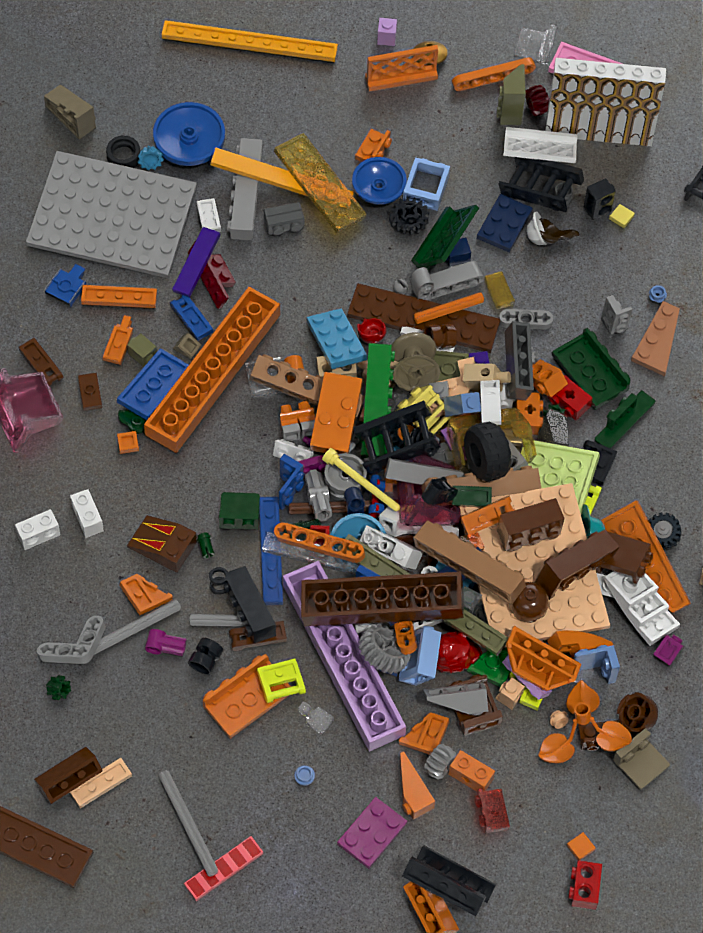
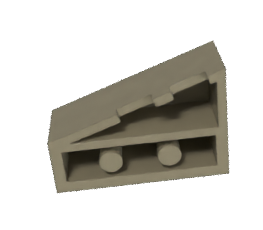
M60 84L44 95L45 107L78 139H81L96 128L94 107Z

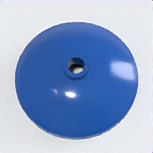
M373 157L364 160L355 168L352 176V185L356 194L361 199L372 204H387L395 201L403 194L407 182L404 169L394 160L385 157Z

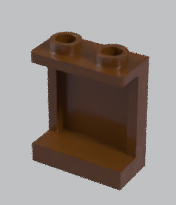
M608 532L618 544L619 549L613 558L595 569L596 573L600 574L603 568L632 576L633 583L637 584L639 579L644 577L647 564H650L653 559L651 544Z
M474 675L469 680L463 682L458 680L450 685L456 686L483 682L487 689L488 712H483L481 715H472L454 710L464 736L502 724L503 715L501 710H498L487 684V675Z

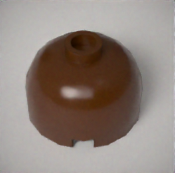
M526 581V587L513 604L509 603V608L518 620L532 623L545 616L549 607V597L546 590L540 584Z
M634 692L631 695L628 694L620 701L617 708V714H619L620 719L618 722L632 733H640L645 728L649 731L658 719L656 703L649 696L639 692Z

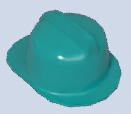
M583 504L581 518L588 539L592 533L603 531L605 526L601 520L591 517L587 505Z

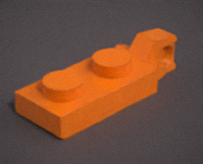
M124 315L121 325H114L103 354V361L118 365L122 364L128 348V342L133 334L130 316Z

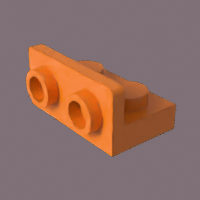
M371 129L355 154V159L363 162L369 158L383 157L384 150L388 149L392 142L390 138L391 131L387 130L383 134Z

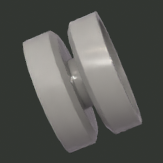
M347 453L338 454L340 460L366 479L367 471L363 467L362 463L364 462L359 457ZM326 464L324 485L328 487L330 498L335 501H346L344 492L349 487H358L363 495L365 488L336 465Z

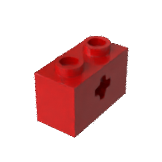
M564 375L568 384L552 397L548 396V399L553 405L559 404L561 409H565V415L570 418L572 417L576 421L591 407L593 398Z

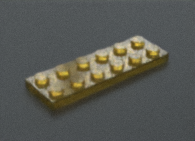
M305 133L274 148L275 154L336 233L366 218L367 214Z

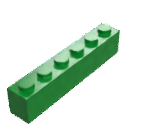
M369 343L363 423L391 413L388 399H392L393 388H389V380L393 381L394 369H390V363L395 360V351H391L392 345ZM382 434L373 437L372 442L376 457L386 455L387 450ZM362 441L361 459L368 458L365 442Z

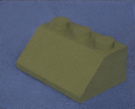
M524 64L519 65L503 79V86H499L496 117L500 118V125H521L526 94Z

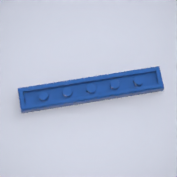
M260 497L263 601L266 605H283L281 544L274 534L275 526L280 523L279 497Z

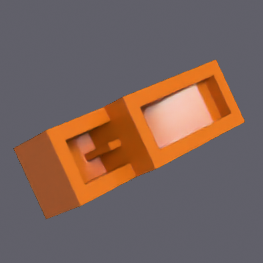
M569 630L556 631L547 640L549 646L561 653L569 652L572 659H574L575 653L579 650H593L601 645H613L612 641L603 637Z

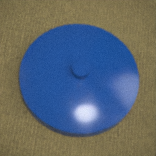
M194 102L179 103L167 108L157 118L153 128L154 144L162 153V156L172 163L184 166L203 164L212 159L215 148L222 149L225 142V126L221 117L212 108Z

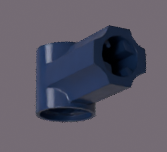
M349 487L344 492L347 515L364 513L365 502L358 487Z

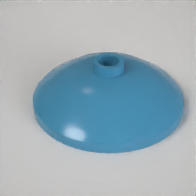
M353 513L340 519L333 527L330 535L345 539L350 534L358 539L361 538L366 525L385 534L387 533L376 518L364 513ZM335 544L332 550L338 552L337 548L340 544ZM334 557L336 562L347 570L356 572V569L359 567L354 562Z

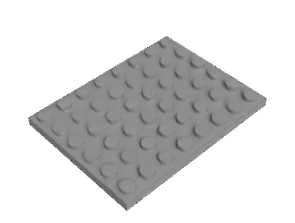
M57 151L26 240V246L169 278L196 191L197 182Z

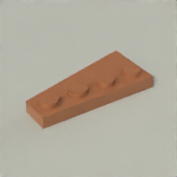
M662 302L633 354L632 362L665 376L680 308L667 302Z

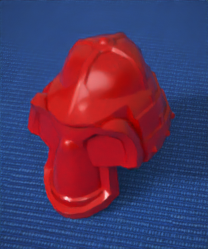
M461 632L445 633L441 635L436 669L442 673L464 671V669H468L471 664H474L482 655V650L475 643L468 641L466 635Z

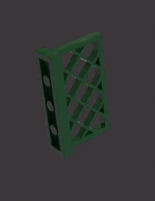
M472 205L453 210L450 206L445 207L411 262L418 269L424 267L427 270L432 265L444 263L474 218L479 207Z

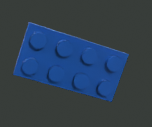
M160 348L118 396L117 403L148 420L189 365Z

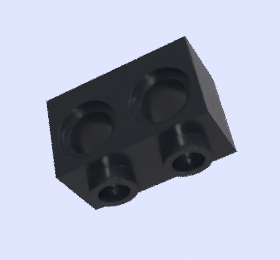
M606 178L587 186L584 208L592 220L612 211L616 190L613 184H610Z

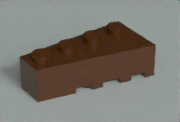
M605 529L599 533L596 531L585 541L579 540L572 548H565L558 556H551L546 559L544 567L535 583L540 584L546 590L550 600L555 596L559 588L562 591L565 590L576 578L580 580L591 568L595 570L613 558L619 546Z

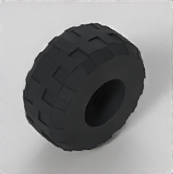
M489 421L473 425L468 429L464 437V449L468 465L473 474L478 479L486 482L505 477L511 469L512 458L509 442L501 427Z

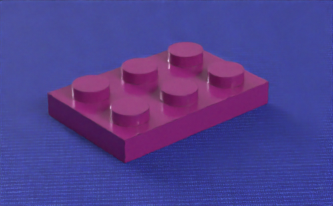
M375 797L337 841V845L366 868L370 869L407 825L408 821Z

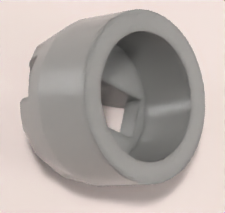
M404 279L396 280L393 285V291L403 295L406 294L408 291L407 282Z

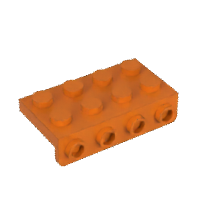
M267 654L257 656L249 666L240 668L234 677L225 679L220 684V687L214 691L210 690L204 695L203 707L230 739L288 697L274 699L270 703L265 701L257 668L271 665ZM288 683L270 687L273 692L291 686Z

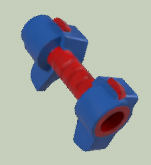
M372 475L370 483L384 493L386 485L385 481L382 480V476ZM372 494V504L368 507V515L379 520V515L384 511V504L379 503V499Z

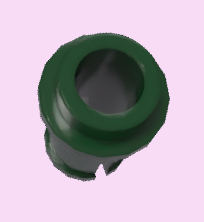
M207 532L199 534L197 536V543L200 544L203 558L208 559V553L211 557L215 556L211 544L212 536Z

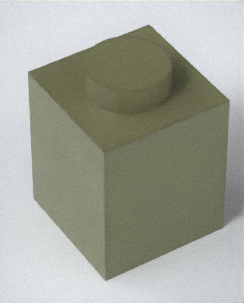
M141 333L137 337H133L127 345L128 354L143 367L157 352V346Z

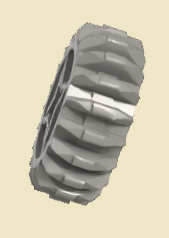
M380 624L377 626L372 625L362 634L358 648L361 650L360 654L365 656V661H368L370 666L373 665L376 667V670L380 669L383 673L388 672L389 674L393 672L397 674L407 666L411 655H405L400 652L396 632H394L393 628L388 629L386 625L382 627Z

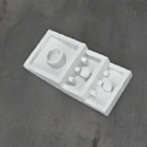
M616 571L604 577L620 608L649 646L679 628L680 623L668 611L669 605L657 593L659 587L646 573L643 578L639 579L637 584L633 583L632 576Z

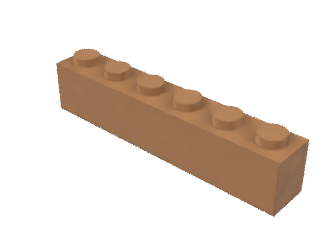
M524 466L520 468L521 470L513 471V468H511L505 477L488 482L478 479L473 473L464 474V477L457 478V475L445 477L447 483L451 486L492 487V497L541 489L539 469L532 468V466ZM438 477L426 479V482L421 485L422 492H424L432 479H438ZM424 501L425 508L452 505V501L436 505H429Z
M427 520L413 537L416 548L457 572H461L468 579L510 604H513L526 587L525 579L521 572L511 570L504 562L496 561L487 552L477 550L470 542L460 540L455 533L445 531L438 523L433 524Z

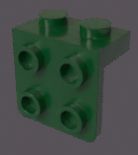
M223 492L221 494L219 528L258 530L259 494Z

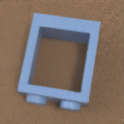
M415 157L403 192V201H406V197L410 201L416 198L417 203L423 201L422 206L427 205L428 209L438 211L449 178L450 166ZM417 171L442 177L436 194L411 188Z
M423 626V628L415 631L417 649L410 654V661L400 671L399 681L417 686L435 678L441 632L434 630L431 626Z

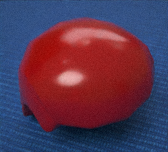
M365 318L361 325L357 324L358 335L365 343L376 344L386 335V326L380 319Z

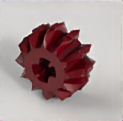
M541 84L534 85L525 90L526 103L534 116L548 112L550 98L546 89Z

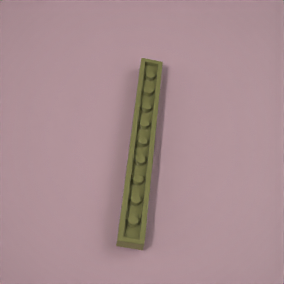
M348 534L345 538L346 540L360 543L364 547L365 558L361 562L356 563L357 565H362L380 576L410 574L352 535ZM340 544L337 550H342L343 545ZM356 550V552H352L353 556H355L357 553L360 554L359 550ZM465 609L464 618L441 619L496 656L499 655L506 645L508 637Z

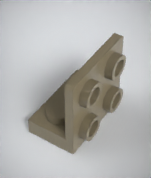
M646 728L636 735L629 745L619 749L613 760L640 790L670 766V763L649 742L651 733Z

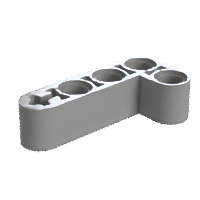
M470 261L433 274H429L427 268L422 267L412 273L411 286L418 300L428 301L480 284L484 280V275L476 261Z

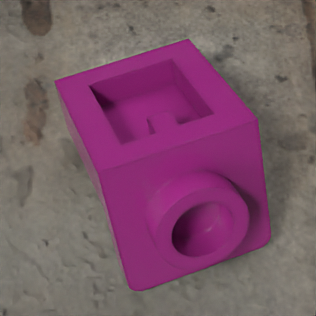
M674 634L672 636L666 635L653 655L671 666L677 655L685 647L681 644L683 640Z

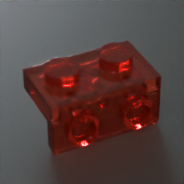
M482 788L478 789L477 796H474L476 808H480L481 811L479 823L481 827H484L485 834L509 830L510 824L502 789L484 792Z

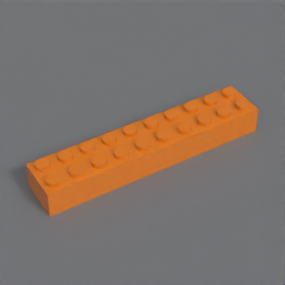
M248 287L145 422V435L177 453L279 318L280 303Z

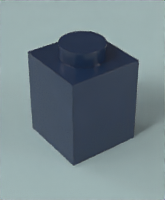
M466 237L459 239L446 259L449 267L471 261V250Z

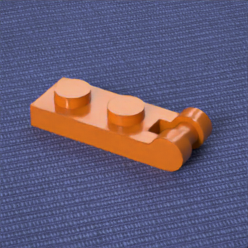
M510 496L503 497L498 501L460 516L466 535L499 523L501 515L499 507L504 506L505 512L502 514L514 511L515 508L513 509L511 506L512 500Z

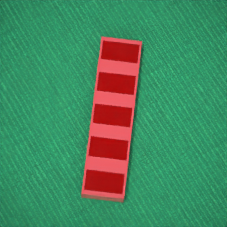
M250 836L215 861L218 868L216 875L209 877L205 869H203L186 881L184 886L195 901H198L263 855V851L252 836Z

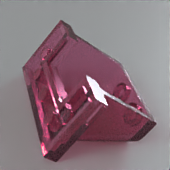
M6 368L0 369V423L14 453L21 452L31 435L59 425L64 417L43 372L9 376Z

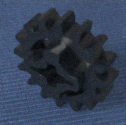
M406 197V201L399 199V204L394 203L393 208L390 210L392 227L397 226L396 231L403 230V234H406L407 231L410 232V235H413V231L420 233V228L425 229L426 224L429 223L427 205L422 206L423 201L417 203L416 198H413L412 201L408 197Z

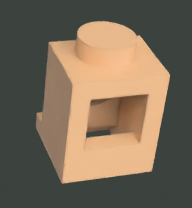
M512 677L508 682L505 681L501 685L500 693L496 696V700L512 710L520 700L525 686Z

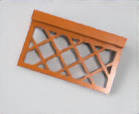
M433 45L368 57L365 79L369 92L438 80V46ZM403 61L406 62V63H405L404 65H402V66L399 65V64L402 63Z

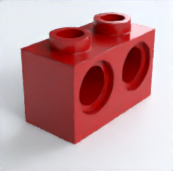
M578 860L576 867H572L571 879H574V886H570L568 899H572L571 906L596 910L599 901L602 864ZM588 872L591 877L584 878L581 873ZM584 891L588 893L589 897L582 898L579 892Z

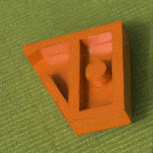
M139 574L120 581L119 586L139 616L171 601L173 598L172 594L162 592L158 589L157 585L146 581Z

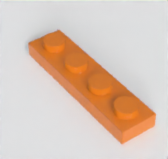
M83 285L81 304L156 308L157 289Z

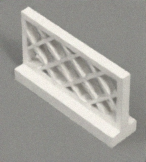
M506 127L503 156L576 163L577 134Z

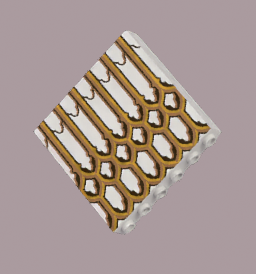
M556 58L545 131L577 134V139L652 146L665 86L666 68Z

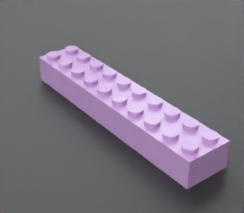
M319 561L283 576V587L301 621V580L328 579ZM353 625L304 626L368 751L370 752L405 736L406 725L376 668L373 665L370 666V663L365 661V656L360 654L361 650L358 648L360 638Z

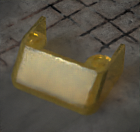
M517 408L501 409V425L498 426L502 430L512 429L513 435L522 439L526 461L528 464L531 463L537 453L530 423ZM481 412L453 416L447 424L456 470L462 471L466 465L462 449L464 447L465 433L473 425L482 423Z

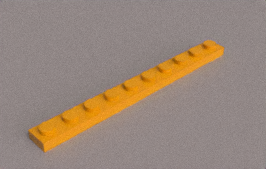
M167 20L164 21L162 39L335 62L338 44Z

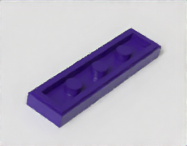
M206 227L202 228L172 288L173 292L187 297L191 296L221 236L220 232Z

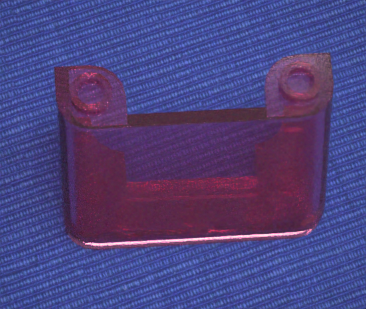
M423 454L408 460L409 462L456 470L455 466ZM397 480L401 524L406 526H423L428 520L433 524L438 523L441 526H452L459 522L461 516L459 507L453 506L451 508V505H429L421 497L423 493L421 484Z

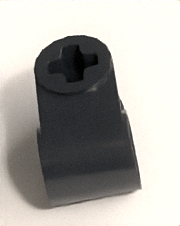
M445 477L432 479L421 497L429 505L448 503L456 497L458 490L448 484Z

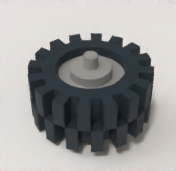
M661 512L659 516L655 514L653 519L650 518L648 520L663 550L665 548H668V550L672 549L671 546L674 545L675 547L677 545V541L679 542L682 532L679 521L675 519L674 515L670 516L669 513L663 515Z

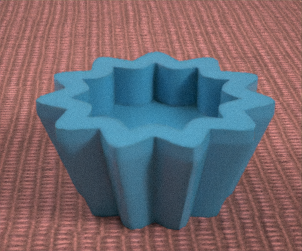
M154 146L144 147L138 156V164H141V168H146L147 170L151 168L156 170L157 166H161V162L164 161L162 153Z

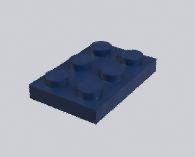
M500 194L480 228L477 239L510 253L533 208Z

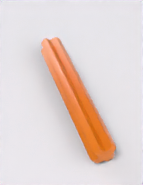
M481 292L417 312L414 314V320L419 324L483 303L484 296Z

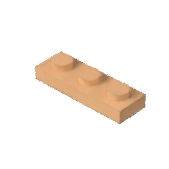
M122 758L102 769L101 773L69 792L80 809L132 777V773Z

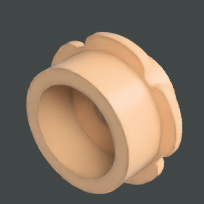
M557 710L550 716V724L556 729L563 728L569 721L565 711Z

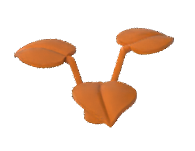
M580 680L571 690L566 702L568 711L575 714L569 739L567 740L563 734L559 733L547 736L542 742L538 756L549 763L568 761L575 753V748L570 743L573 740L577 724L587 725L591 722L596 731L599 732L596 737L597 744L605 751H617L632 742V737L622 724L615 721L605 722L602 729L598 727L591 713L600 705L599 695L583 680Z

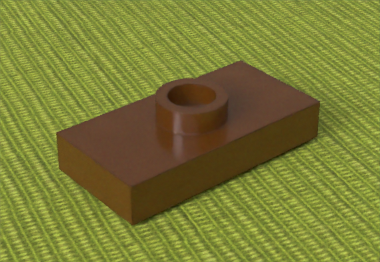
M97 372L78 375L83 410L102 408Z

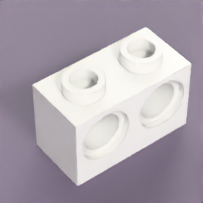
M89 489L70 495L72 508L85 538L103 532L102 519Z
M51 509L15 524L17 536L24 550L60 536L59 525Z

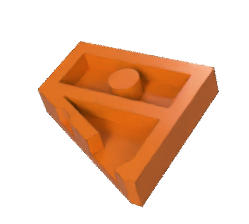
M430 712L423 718L422 722L417 723L412 728L410 733L399 739V745L430 755L433 749L441 744L450 722L449 718Z

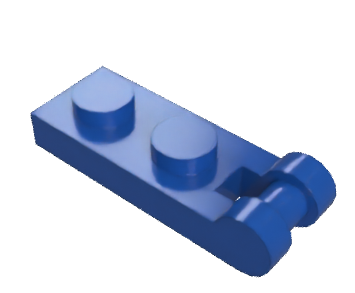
M181 295L180 299H174L170 302L172 310L177 313L197 341L213 333V328L190 297Z

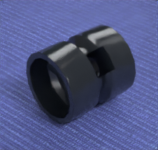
M201 638L196 646L197 652H193L188 664L195 671L204 675H210L216 666L215 661L219 660L224 649L214 640Z

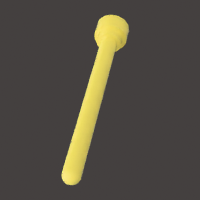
M330 448L324 454L322 460L332 466L336 465L394 511L400 510L398 503L340 460V456L337 455L338 452Z

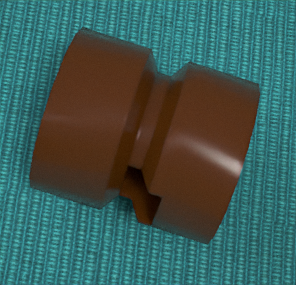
M441 324L440 326L427 325L423 330V334L433 339L436 349L454 348L456 345L457 332L452 324Z

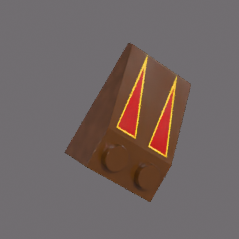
M147 515L127 544V548L178 573L195 547L197 535L195 531L179 523Z

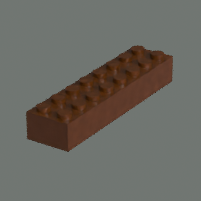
M461 572L301 580V618L304 626L464 618Z

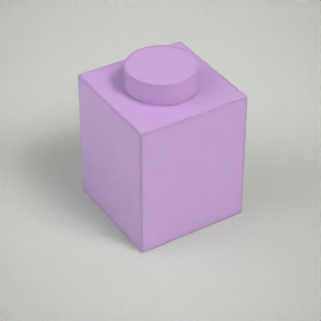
M379 18L377 45L395 46L397 19Z

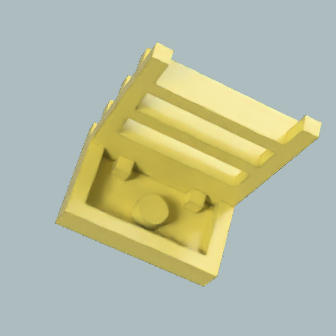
M431 385L418 386L410 393L411 396L401 401L397 409H403L423 400L430 407L436 401L439 406L431 413L432 415L425 419L427 425L442 410L445 412L444 402L439 398V394L432 390L433 387ZM444 416L430 430L431 433L435 434L449 419L453 423L456 422V417ZM418 421L412 422L415 427H419Z

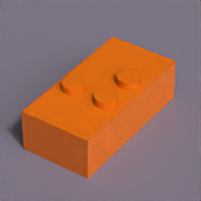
M329 372L324 373L310 443L311 451L326 453L332 448L338 454H349L363 385L362 378Z

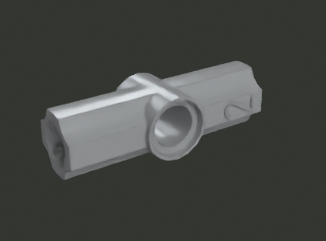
M316 469L310 470L305 474L308 502L313 507L315 518L320 521H327L328 518L332 517L329 490L327 485H324L321 472H318Z

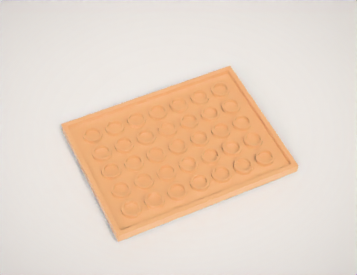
M572 483L530 490L525 493L492 497L493 503L503 497L510 496L512 500L511 506L515 510L556 498L565 519L561 534L555 539L549 540L547 538L535 545H524L516 551H505L497 532L499 523L470 535H466L465 532L466 540L473 544L475 548L479 547L481 551L487 552L494 560L504 562L511 570L521 572L525 582H535L544 567L546 559L551 556H558L565 548H572L579 540L585 541L587 539ZM458 506L460 516L481 508ZM504 506L499 507L501 514L504 513ZM592 568L580 580L576 578L565 590L562 591L559 588L555 596L549 600V607L545 616L532 623L518 620L510 611L509 602L478 585L487 624L506 637H509L513 626L540 641L548 640L556 631L592 632L610 628L596 570H592Z

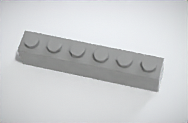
M241 138L240 145H237L236 154L262 161L263 140ZM239 174L233 175L235 190L231 191V201L234 202L229 207V216H232V219L228 221L227 231L230 232L231 239L253 241L259 181Z

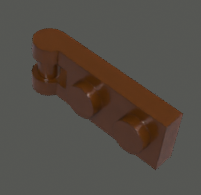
M35 338L19 346V351L47 388L53 385L54 381H60L64 378L61 371ZM52 371L53 374H51L50 376L46 374L47 372Z
M284 621L275 622L276 636L255 644L251 637H247L244 627L229 630V636L233 641L231 643L232 650L240 651L244 648L287 642ZM246 636V640H240V637Z

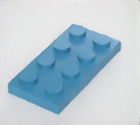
M342 308L307 317V324L331 369L367 360V354Z

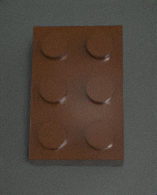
M554 498L501 514L497 532L504 550L516 551L524 545H535L547 538L549 540L557 538L561 534L565 518L557 499Z

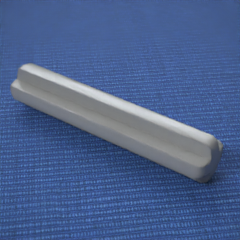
M190 614V625L245 626L243 622L240 623L237 615Z

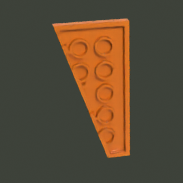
M636 500L601 520L605 530L651 544L653 559L650 564H647L645 573L659 587L657 593L669 605L668 609L672 613L691 604L639 501Z

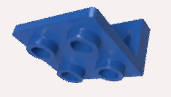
M283 454L280 458V477L286 482L279 491V509L281 510L289 506V503H292L294 494L297 491L300 492L305 483L303 481L305 475L304 465L286 454Z

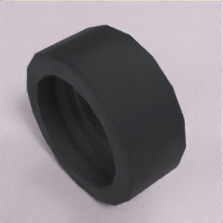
M124 135L117 136L110 140L107 145V160L109 163L135 168L138 165V156L141 150L139 143L134 138ZM128 147L134 151V155L128 159H118L113 156V152L118 148Z

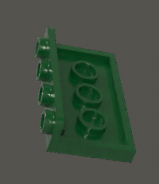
M588 328L583 329L581 335L552 351V356L569 378L593 398L591 405L595 410L629 390L631 381L629 375L622 371L618 361L609 355L605 345H601L597 340L596 334Z

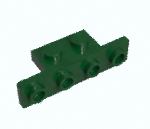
M642 390L637 395L631 393L628 397H624L620 401L619 407L616 410L612 409L608 413L606 427L595 437L594 441L612 448L655 404L656 400Z

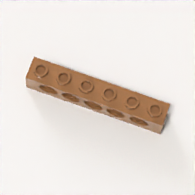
M263 354L262 356L258 355L249 380L318 406L324 377L310 375L307 370L302 368L294 369L287 362L281 361L279 363L274 361L271 356ZM271 368L275 369L277 371V375L270 376L267 370ZM288 375L293 376L295 382L288 383L285 377ZM309 382L313 388L306 390L303 387V383ZM362 392L360 395L356 418L359 414L360 408L365 398V396L362 395Z

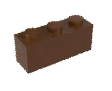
M84 747L34 780L41 794L52 804L103 770L96 756L87 747Z

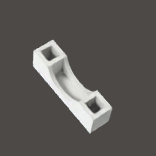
M388 506L379 515V522L384 527L386 533L394 537L403 534H417L427 520L433 524L438 523L445 531L453 532L459 537L458 528L401 507L399 511H394Z

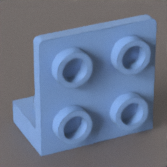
M601 645L593 650L582 649L575 653L574 660L581 663L579 671L601 667L602 676L607 679V683H616L620 665L614 645Z

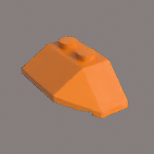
M516 626L512 627L506 647L514 674L546 692L576 680L581 663Z

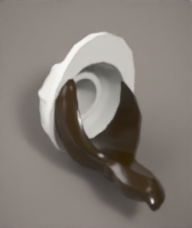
M538 212L533 213V219L526 229L529 240L536 245L546 246L554 244L560 239L568 240L580 235L578 231L573 229L559 230L550 220L541 218Z

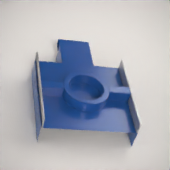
M75 264L69 273L60 268L45 288V294L48 292L69 303L71 307L81 294L83 285H86V280H81L85 268Z

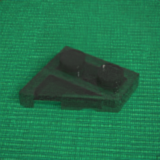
M550 408L536 441L569 447L568 416Z

